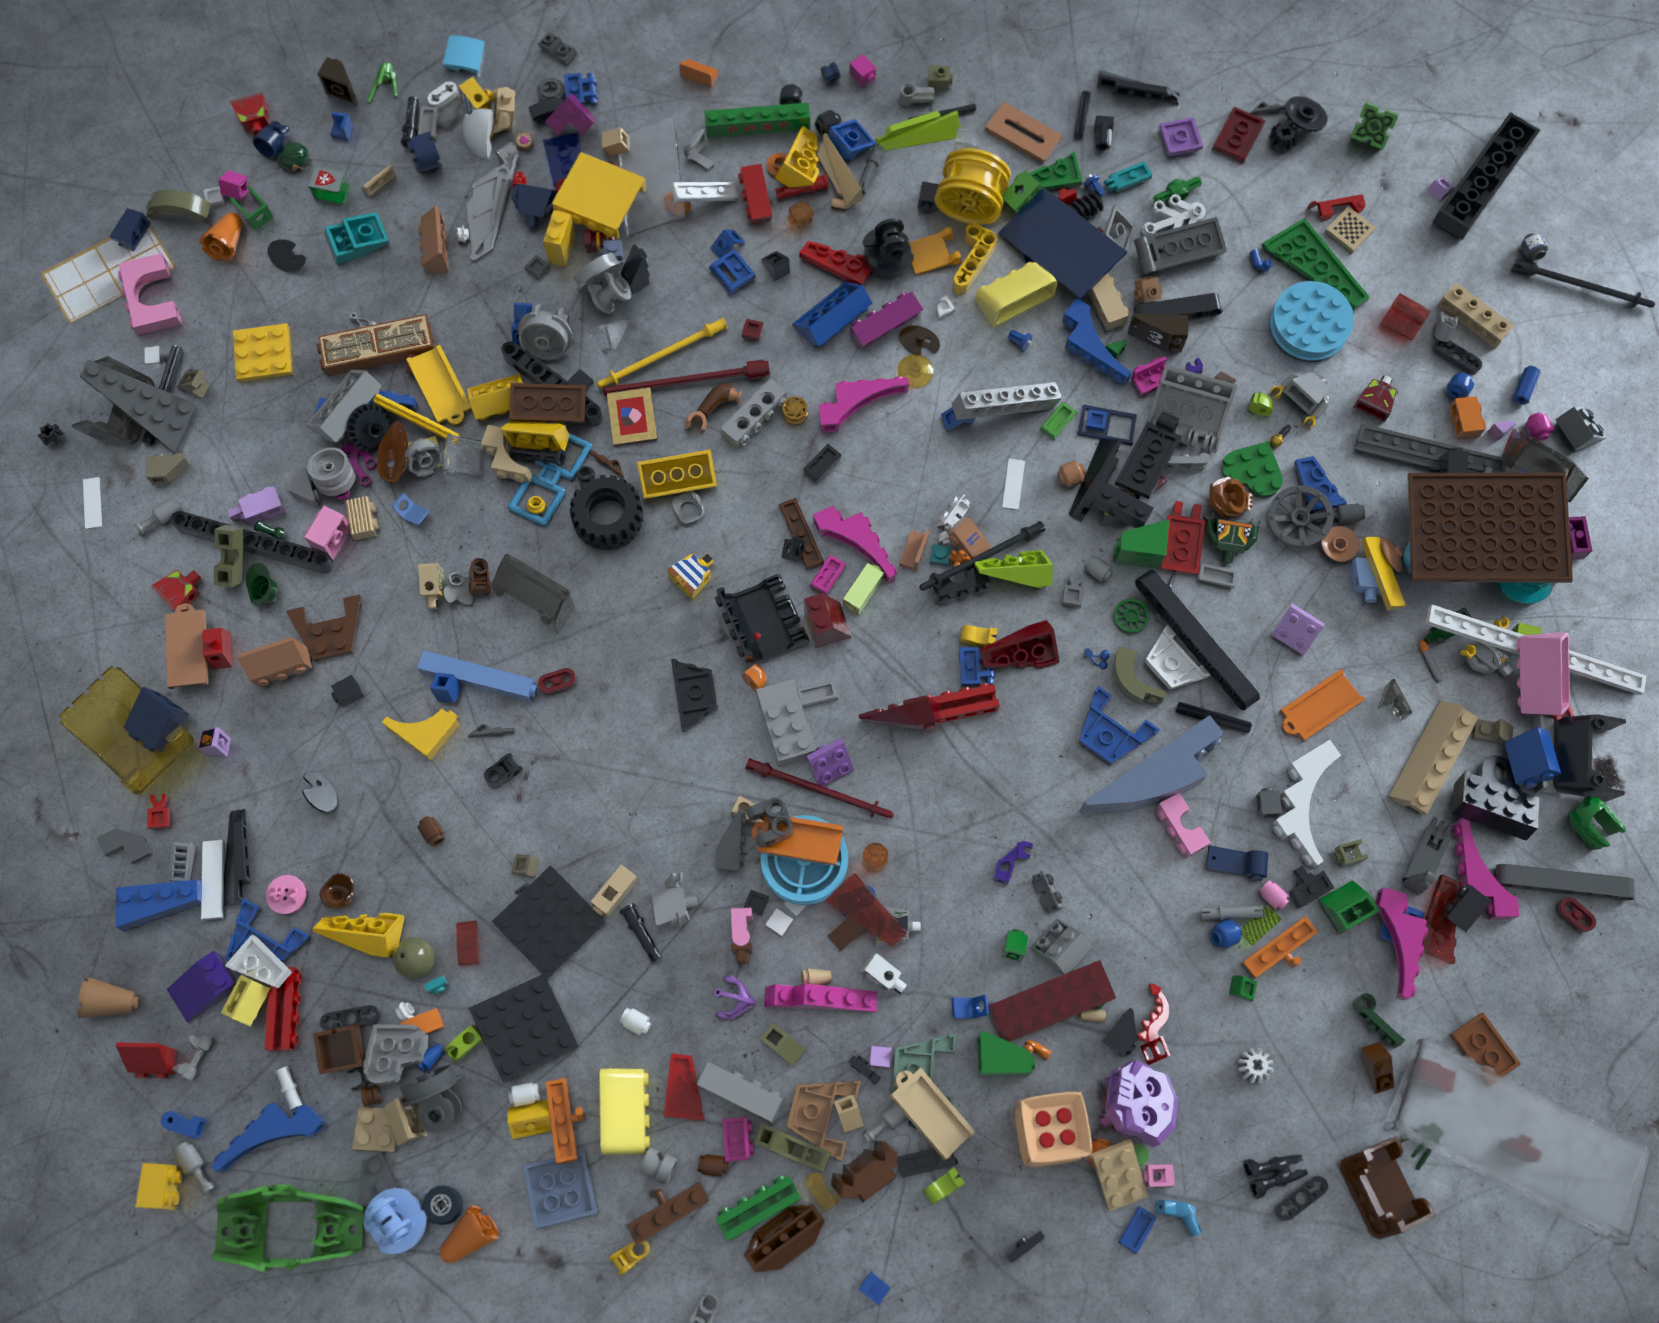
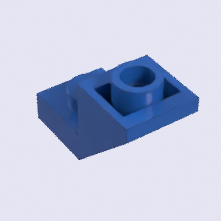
M514 303V323L511 326L512 341L516 344H520L518 334L520 320L533 310V303Z

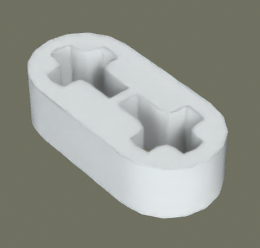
M445 82L428 95L429 106L438 107V109L443 108L458 96L457 86L453 82Z

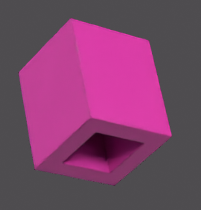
M862 54L850 62L849 73L863 87L866 84L872 83L876 78V67Z
M228 170L219 178L218 185L220 186L221 195L241 200L249 192L247 176Z

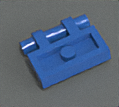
M581 73L564 74L566 98L572 93L584 106L585 100H589L591 106L597 105L598 93L595 90L597 84L593 73H588L587 78H582ZM583 87H588L589 91L584 92Z
M960 647L961 686H978L981 684V678L986 679V683L989 685L994 684L995 671H993V667H985V671H980L982 657L979 654V647Z

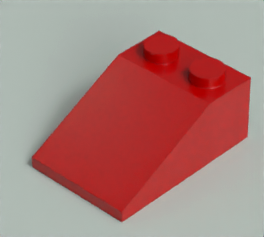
M116 1042V1048L127 1072L134 1074V1078L144 1079L148 1075H155L157 1079H168V1075L176 1074L172 1068L177 1065L178 1050L159 1043Z

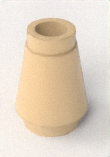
M806 968V970L801 971L802 984L815 985L831 983V971Z

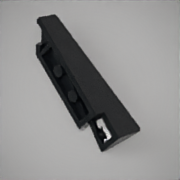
M1099 70L1097 87L1114 89L1113 95L1179 105L1180 93L1172 91L1169 87L1147 84Z
M246 809L231 811L229 815L224 869V907L240 905L244 898L243 884L251 883Z

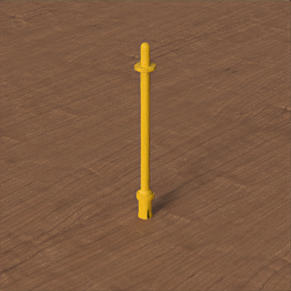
M722 317L711 324H705L701 331L616 373L610 370V376L598 381L596 386L602 388L612 382L617 386L618 379L705 336L713 337L715 333L727 328L724 318Z

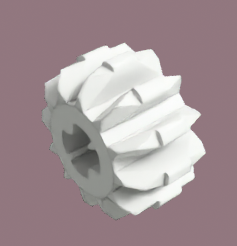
M1251 1048L1248 1050V1053L1243 1052L1241 1054L1244 1059H1239L1238 1063L1243 1065V1067L1238 1068V1071L1245 1072L1242 1076L1243 1079L1250 1076V1083H1254L1256 1080L1260 1084L1263 1083V1079L1268 1080L1270 1078L1268 1073H1272L1273 1069L1268 1067V1065L1273 1064V1061L1266 1060L1269 1056L1268 1053L1262 1055V1049H1257L1255 1053L1254 1049ZM1255 1062L1259 1064L1256 1070L1253 1069Z

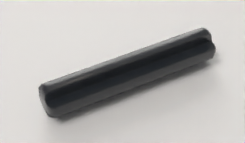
M1082 91L1074 130V136L1082 138L1084 134L1091 96L1089 91Z

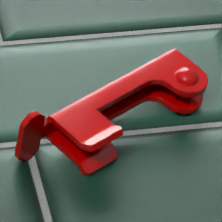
M1361 194L1322 202L1312 201L1307 206V209L1317 206L1320 220L1330 219L1331 215H1334L1332 209L1334 207L1349 205L1355 212L1361 213L1366 204L1364 196Z

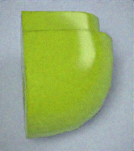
M1254 392L1250 399L1248 410L1259 416H1270L1273 412L1272 400L1262 392Z

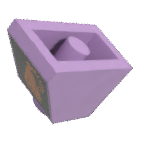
M217 727L203 730L201 737L198 738L197 747L204 755L227 757L231 738Z

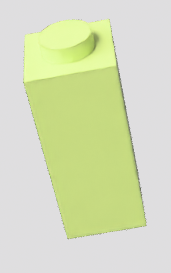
M867 563L843 598V606L859 615L882 582L884 575L882 569Z

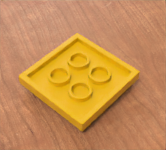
M287 323L233 330L237 382L293 375L290 332Z

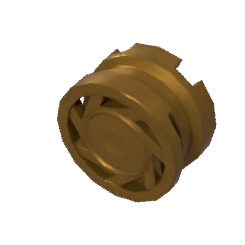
M792 396L784 401L782 405L784 421L795 426L806 421L808 405L803 398Z

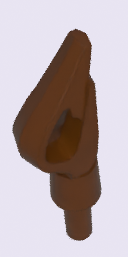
M592 449L589 451L592 456L597 458L599 463L624 478L621 464L618 460H608L605 456L599 455ZM617 464L619 469L615 468L613 465Z

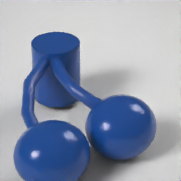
M1090 648L1084 650V654L1090 657L1091 662L1099 666L1100 669L1105 670L1108 667L1106 661L1096 664L1092 657L1101 656L1103 660H1107L1110 657L1108 650H1103L1100 655H1093Z

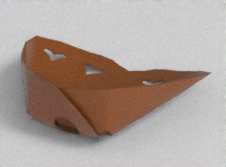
M398 421L391 425L382 438L377 454L378 474L389 482L399 480L408 460V456L404 458L405 451L408 450L407 433ZM393 460L395 465L389 467L387 461Z

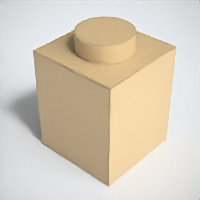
M621 127L602 132L601 147L610 156L629 151V136Z
M854 1095L834 1101L844 1133L864 1126Z

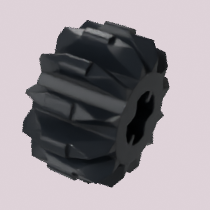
M1286 121L1283 124L1278 122L1276 126L1272 127L1269 140L1271 141L1270 146H1275V151L1281 149L1283 153L1285 149L1290 151L1297 145L1299 139L1298 128H1293L1292 124L1287 125Z

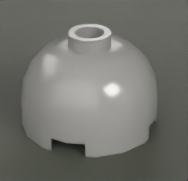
M428 439L413 441L408 445V450L405 451L404 458L408 456L407 468L418 477L434 473L433 469L438 464L441 466L443 462L442 451L433 441Z

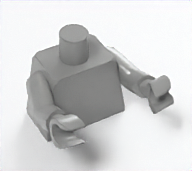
M671 872V876L665 880L664 885L666 888H650L658 929L669 925L673 928L682 926L690 921L687 909L699 907L697 895L685 897L684 889L680 888L678 881H683V873Z

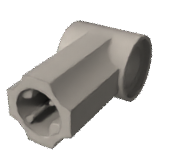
M905 83L901 86L899 103L902 106L909 107L913 103H933L934 101L933 87H915L911 83Z

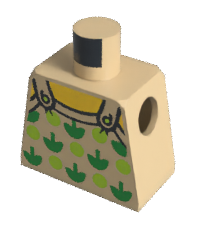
M438 563L418 564L420 595L427 600V609H438V599H444V570Z

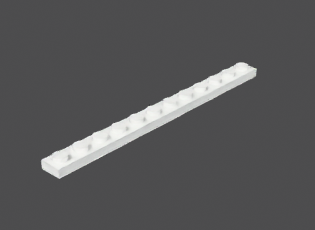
M1435 605L1429 606L1426 625L1520 655V651H1517V640L1523 634ZM1569 650V672L1637 695L1644 693L1646 675Z

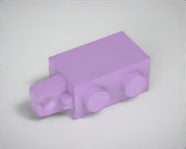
M275 486L266 487L257 493L245 495L243 498L238 499L239 504H237V507L228 510L232 521L246 520L250 526L254 525L257 520L265 521L286 513L280 494Z

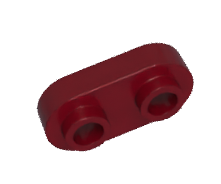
M569 668L553 671L539 678L538 687L544 694H553L573 687L576 683V675ZM569 677L570 680L568 682H564V678ZM547 683L552 684L549 688H546L545 685Z
M1567 897L1558 903L1557 909L1559 914L1577 930L1588 932L1595 928V916L1576 899ZM1565 905L1570 908L1569 912L1565 910ZM1581 919L1586 922L1585 926L1581 924Z

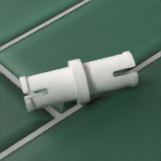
M289 1067L277 1070L275 1073L282 1087L280 1091L285 1095L289 1110L298 1108L302 1103L296 1090L297 1084L293 1082Z

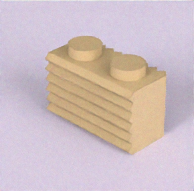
M368 496L346 500L352 538L359 540L377 536L376 530L379 529L377 519L373 517V513H376L374 502H371Z

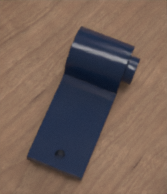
M1209 845L1206 869L1251 877L1253 881H1263V878L1267 877L1269 853L1259 850L1243 852Z

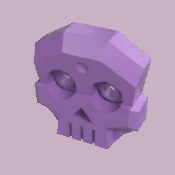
M1135 1060L1126 1063L1119 1069L1111 1071L1110 1075L1105 1077V1079H1108L1105 1080V1084L1108 1087L1105 1106L1106 1113L1100 1115V1124L1103 1127L1113 1124L1117 1132L1129 1137L1136 1136L1152 1147L1160 1145L1176 1126L1178 1099L1169 1076L1165 1073L1153 1071L1149 1065Z

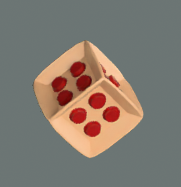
M1080 1091L1035 1096L1024 1100H1017L1014 1103L1019 1148L1025 1168L1063 1164L1092 1157L1090 1127L1085 1102Z

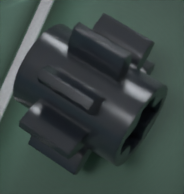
M47 423L40 427L41 434H38V437L45 446L51 444L55 447L56 444L62 442L61 436L64 433L56 423L53 426Z

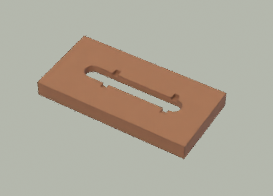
M1005 102L1002 103L985 126L986 132L1043 164L1057 147L1063 136ZM1005 121H1010L1042 139L1044 143H1036L1037 141L1005 124Z

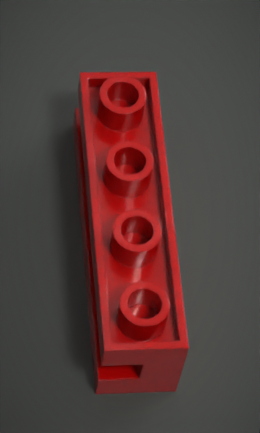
M984 683L978 685V688L973 689L965 687L961 688L959 692L954 693L946 691L941 693L940 696L935 697L928 695L938 703L941 723L997 712L1000 707L999 700L996 699L994 684Z
M287 967L292 973L279 988L272 985L268 987L270 990L268 992L264 1050L268 1052H294L295 1046L298 1045L296 1026L299 1025V1013H297V1005H300L301 1001L298 987L302 982V974L295 967Z

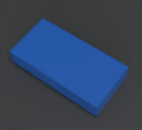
M1138 1206L1117 1243L1137 1254L1157 1217L1141 1206Z

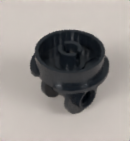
M892 218L880 222L863 239V246L865 247L863 251L864 262L873 273L879 276L894 277L900 275L913 262L914 255L911 253V247L908 242L909 238L902 232L904 225L900 219Z

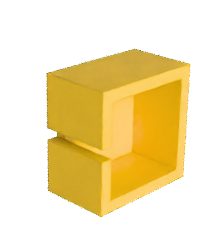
M143 1163L136 1207L175 1210L180 1197L177 1186H179L183 1178L181 1168L168 1164Z

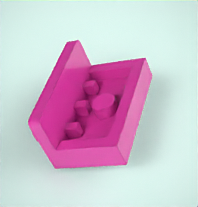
M1165 356L1160 359L1155 358L1149 364L1139 365L1133 370L1131 380L1141 396L1157 390L1167 361Z
M747 1116L722 1119L725 1161L751 1160L750 1155L754 1154V1144L749 1142V1133H753L752 1120L748 1121Z

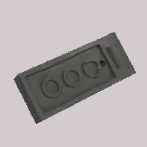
M1218 217L1142 236L1133 240L1143 275L1216 257L1227 252Z

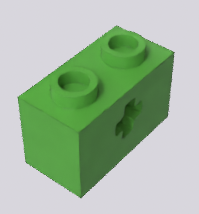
M1024 170L1023 173L1021 172L1015 177L1014 182L1011 186H1008L1006 192L1001 196L1003 201L1018 213L1043 187Z

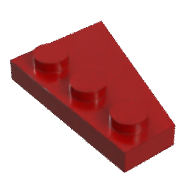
M671 1053L663 1117L705 1121L692 1056Z

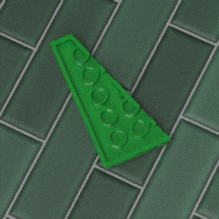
M1305 218L1261 244L1263 249L1309 280L1328 284L1340 291L1346 297L1352 309H1356L1369 300V295Z

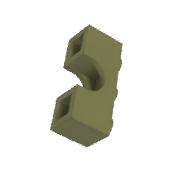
M223 525L215 529L214 548L221 549V559L219 564L214 566V585L234 587L242 583L243 527Z

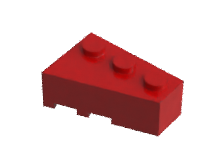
M762 163L741 167L740 173H738V180L743 189L741 191L743 202L746 201L747 208H745L747 219H750L751 224L772 220L773 215Z

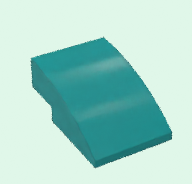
M377 212L342 219L341 224L325 227V238L336 264L365 256L389 243Z

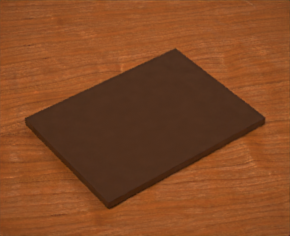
M1408 473L1411 582L1572 583L1566 473Z

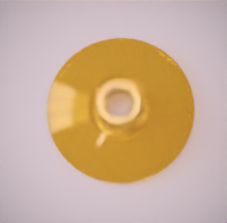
M918 354L904 357L897 368L898 377L908 378L909 387L920 388L927 385L931 381L934 372L930 360Z

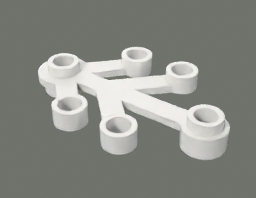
M1176 194L1169 198V204L1172 207L1178 206L1186 212L1179 213L1166 207L1163 201H1156L1153 205V210L1156 213L1161 212L1170 218L1154 224L1151 222L1145 223L1141 228L1142 236L1155 234L1157 230L1173 224V228L1181 227L1186 219H1189L1188 224L1196 223L1197 220H1201L1205 216V207L1198 202L1193 204L1186 203ZM1172 198H1175L1177 200V203H1174L1172 201ZM1156 204L1161 205V209H1158ZM1195 208H1197L1200 211V213H1196ZM1148 226L1152 228V232L1147 230Z

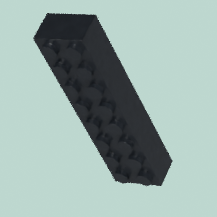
M1510 112L1442 205L1432 222L1463 240L1531 146L1540 129Z

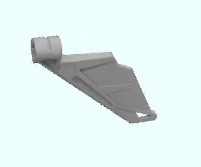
M511 142L495 151L503 165L472 184L473 196L466 207L472 246L470 259L473 262L490 253L494 247L516 162L520 157L517 149ZM483 244L484 251L479 255H476L477 251Z

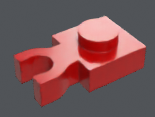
M161 794L162 799L159 802H156L157 797L155 795H150V801L153 805V808L148 809L147 828L150 830L170 828V808L165 807L168 801V795Z

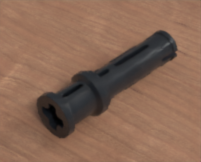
M412 96L408 98L406 122L402 127L403 138L400 141L401 145L405 148H408L406 142L409 141V138L416 136L418 133L416 121L419 100Z
M513 446L509 450L510 458L536 460L546 465L554 463L557 466H563L566 458L565 451L562 449L558 451L550 450L549 448L537 450Z
M635 903L629 904L621 909L619 913L626 919L629 930H633L652 963L661 958L662 954L646 930L644 919L636 911Z

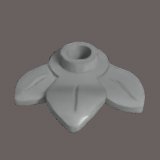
M459 572L449 574L446 579L447 586L443 591L445 600L449 604L457 600L461 604L471 605L473 595L469 594V577H464Z

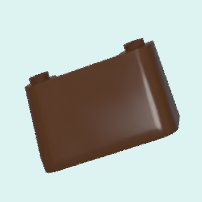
M1398 1136L1391 1137L1347 1156L1340 1162L1341 1171L1371 1234L1377 1239L1403 1233L1436 1216L1431 1204L1426 1199L1414 1198L1396 1159L1403 1155V1147Z

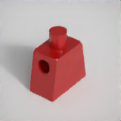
M223 628L203 630V656L212 670L232 667L231 633Z

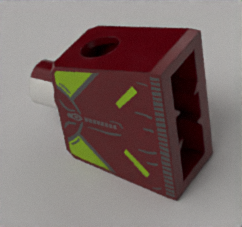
M1382 376L1380 381L1373 379L1359 396L1353 408L1385 423L1391 413L1397 392L1396 388L1390 386L1392 379L1389 376Z

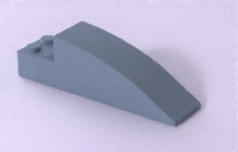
M1209 715L1087 799L1079 812L1081 814L1136 810L1161 803L1179 792L1183 794L1200 785L1208 774L1198 761L1203 758L1202 756L1206 751L1209 754L1218 747L1217 745L1222 742L1220 739L1224 735L1223 731Z

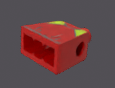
M263 92L230 101L245 132L252 131V134L255 136L263 127H268V103Z
M175 570L154 583L151 587L175 611L178 605H191L199 596V591L193 585L201 577L195 570L186 577L179 570Z

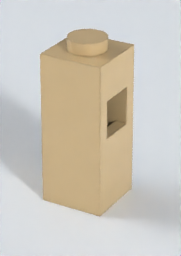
M621 864L591 900L594 906L592 909L600 916L604 914L609 917L637 883V876Z

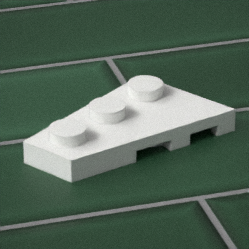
M254 935L247 939L225 965L227 968L276 988H279L292 973Z

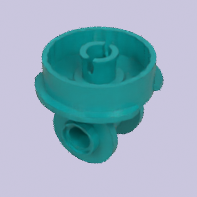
M1498 582L1503 595L1518 604L1541 602L1551 594L1553 589L1551 583Z

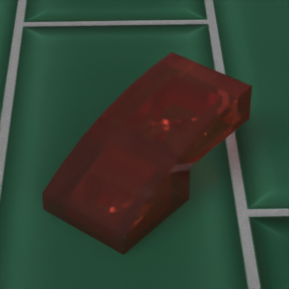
M477 920L456 923L458 965L479 963Z

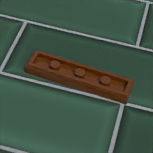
M793 498L780 503L779 508L791 536L805 541L802 561L806 570L808 571L823 565L824 560L797 499Z

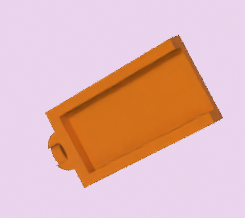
M1340 669L1279 711L1285 718L1282 722V728L1287 735H1298L1302 742H1304L1362 703L1365 698L1363 695H1359L1345 677L1344 671Z
M768 816L764 817L763 822L754 824L752 828V837L756 842L759 829H761V833L772 829ZM790 817L794 828L793 835L790 838L764 848L758 846L757 849L758 853L836 866L844 827L837 824ZM781 824L778 830L785 831L788 825Z

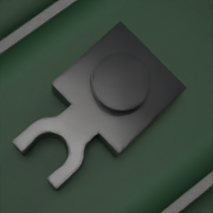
M853 1055L848 1061L850 1066L875 1085L881 1079L878 1074L867 1066L868 1062L860 1055L858 1057Z

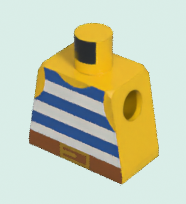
M474 77L459 85L461 102L471 114L475 109L491 110L489 97Z
M690 554L667 569L668 577L694 600L710 580L711 572L708 567L714 561L708 554H705L700 560L694 554Z

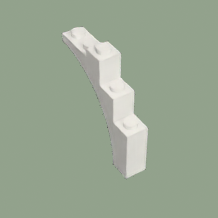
M1328 740L1289 765L1288 773L1297 783L1285 790L1280 797L1283 806L1290 811L1272 823L1275 834L1281 837L1282 840L1290 836L1293 847L1297 850L1299 849L1303 855V861L1312 869L1324 862L1314 844L1310 830L1309 806L1312 792L1325 769L1341 757V754L1331 740Z

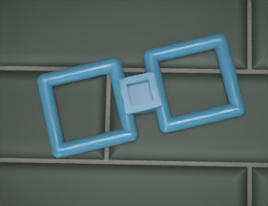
M570 434L568 441L583 447L570 471L552 463L546 465L541 463V461L535 460V464L543 468L538 476L532 474L531 482L556 493L543 517L517 506L530 484L527 481L521 482L508 504V510L541 526H546L566 493L564 488L556 484L561 476L569 480L574 479L591 450L592 444Z

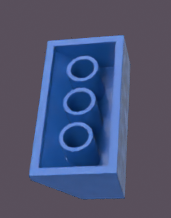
M845 281L792 323V325L810 344L822 346L828 342L831 336L838 334L846 324L852 323L856 316L866 312L873 303L863 285Z

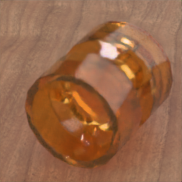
M871 843L863 851V867L870 873L877 874L882 872L888 863L887 848L880 843Z

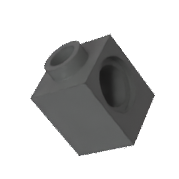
M1273 788L1261 789L1256 795L1258 819L1278 818L1282 814L1280 791L1273 790Z

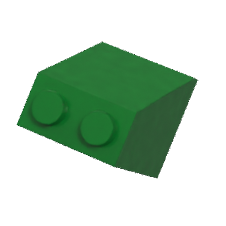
M1169 520L1122 532L1120 538L1116 539V544L1113 546L1112 556L1115 557V563L1160 569L1166 557Z
M980 1031L978 1034L979 1078L1028 1077L1035 1069V1057H1031V1051L985 1031Z

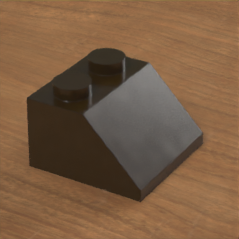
M326 57L317 73L325 94L357 106L358 101L343 63L338 59Z

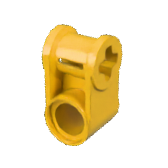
M646 1240L640 1242L645 1248L644 1253L640 1256L635 1253L634 1248L636 1244L632 1241L608 1258L610 1261H613L618 1269L619 1277L649 1255L650 1245Z

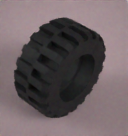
M600 475L598 479H595V477L590 478V482L587 484L583 482L580 485L581 489H576L574 492L575 498H572L570 502V516L579 538H582L586 544L591 543L592 547L596 549L599 546L603 550H609V547L618 549L622 543L624 546L629 543L628 539H634L637 536L636 531H640L642 527L641 522L643 521V508L640 496L635 491L634 486L631 483L627 484V481L623 478L617 480V477L614 475H610V478ZM602 501H616L624 507L622 516L611 524H598L589 517L592 508Z

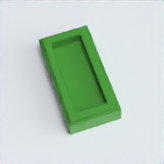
M1062 402L1043 423L1040 430L1055 440L1077 415V411L1065 402Z

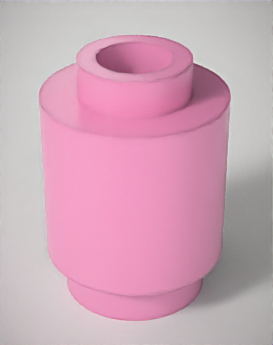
M1269 880L1259 890L1262 894L1261 897L1275 910L1277 908L1283 909L1289 902L1287 900L1289 895L1275 882L1272 883Z

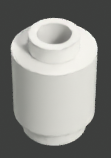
M629 1008L624 1011L619 1021L623 1024L624 1028L639 1036L642 1033L646 1034L651 1026L648 1016Z
M530 1082L512 1086V1091H509L510 1103H514L515 1107L540 1100L538 1084Z

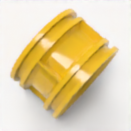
M961 148L949 153L943 167L945 179L939 182L934 197L937 208L946 216L966 224L987 225L995 222L999 218L1003 207L1001 195L1006 192L1011 179L1009 166L998 156L980 149Z

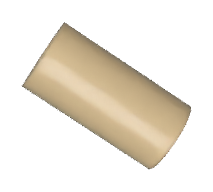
M1089 1009L1080 1013V1020L1105 1023V1010Z

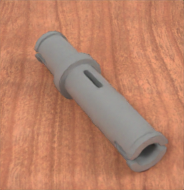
M1219 905V908H1201L1202 921L1219 919L1224 921L1225 919L1263 918L1262 905L1224 907Z

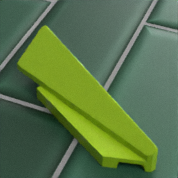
M937 110L890 125L885 129L886 134L876 137L875 142L879 145L878 149L882 146L884 151L961 138L962 130L958 112L954 111L940 117Z

